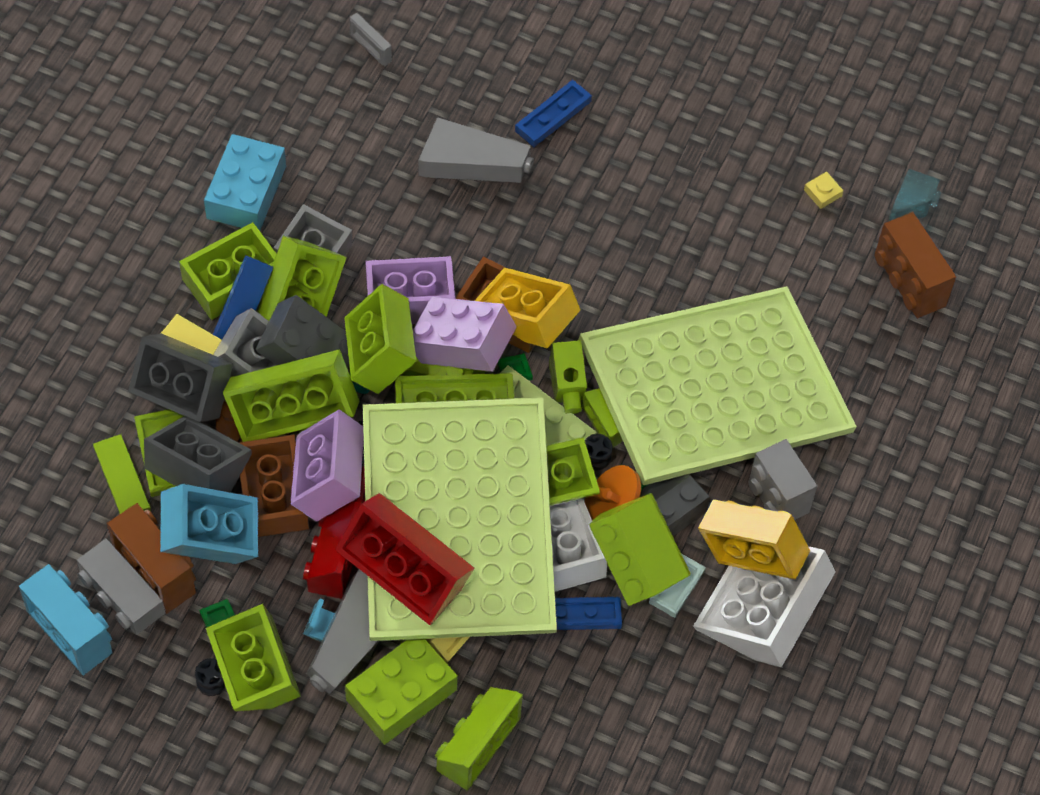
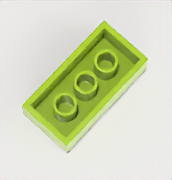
M340 349L230 377L223 391L242 442L266 439L309 428L339 409L349 417H354L359 404V398Z

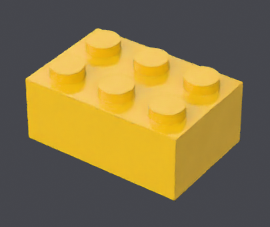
M713 499L698 527L718 564L796 580L811 551L792 514L782 510L777 512L766 510L756 505L751 507L740 505L733 501L724 502Z

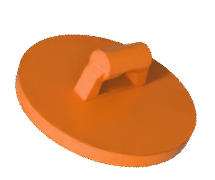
M626 465L614 466L597 479L600 494L586 497L584 502L593 521L600 513L639 498L641 493L640 477L635 470Z

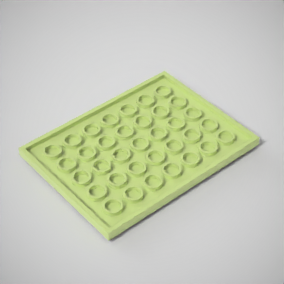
M787 286L580 333L578 339L582 342L584 354L643 486L755 458L757 452L785 439L794 448L850 434L857 427Z
M543 398L363 405L365 501L378 493L382 494L475 568L462 590L431 625H428L368 577L370 641L556 633Z

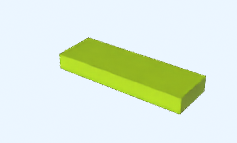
M119 434L93 443L95 453L119 514L136 503L144 511L147 509L151 511L122 435Z

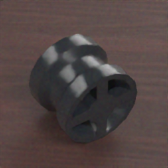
M603 434L588 436L585 444L593 470H602L610 464L613 449L612 442Z
M208 658L202 660L195 668V678L198 690L206 696L221 694L226 686L217 660Z

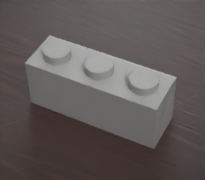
M106 538L77 559L80 570L77 575L88 588L93 586L98 592L96 594L98 600L106 609L111 606L117 613L115 615L117 621L125 630L130 628L138 635L165 614L163 600Z

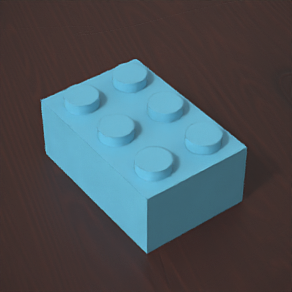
M232 134L204 198L206 219L240 228L253 222L260 231L286 168L285 148Z
M186 484L161 491L160 552L232 564L257 558L258 498Z
M48 564L19 585V589L30 616L78 671L85 675L112 654L110 645L112 637L106 630L109 626L98 612L94 615L88 609L90 604L80 591L73 592L69 587L71 583L67 576L61 570L56 572Z

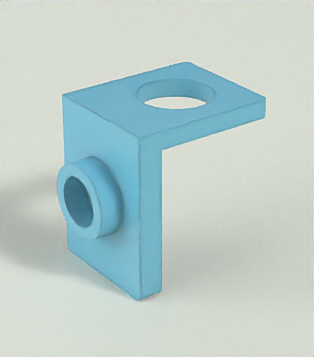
M320 598L312 609L303 634L322 642L335 613L321 608L324 600Z

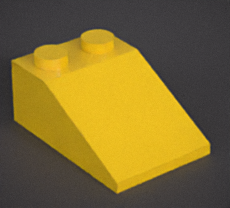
M505 267L475 300L504 304L517 326L513 335L526 343L548 348L580 312V307L570 284Z

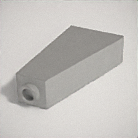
M437 117L418 160V176L521 183L524 174L530 173L534 158L530 157V145Z
M360 569L350 580L306 673L310 677V683L321 692L326 691L330 694L377 642L370 641L368 576Z

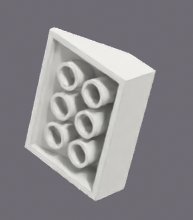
M583 498L551 505L550 521L555 592L606 578L607 562L589 527L592 519Z
M808 546L811 551L796 580L728 566L693 627L695 630L755 661L782 667L835 574L826 551Z

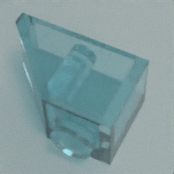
M908 169L888 221L914 212L918 219L927 216L930 206L936 207L941 192L937 188L940 179Z

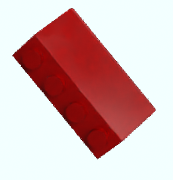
M364 466L361 472L360 497L319 520V527H322L319 536H314L311 546V553L314 556L311 563H306L303 573V580H307L308 592L342 599L346 591L353 564L338 553L335 548L361 503L365 502Z
M380 493L361 503L335 548L338 553L428 625L433 624L458 595L475 569Z

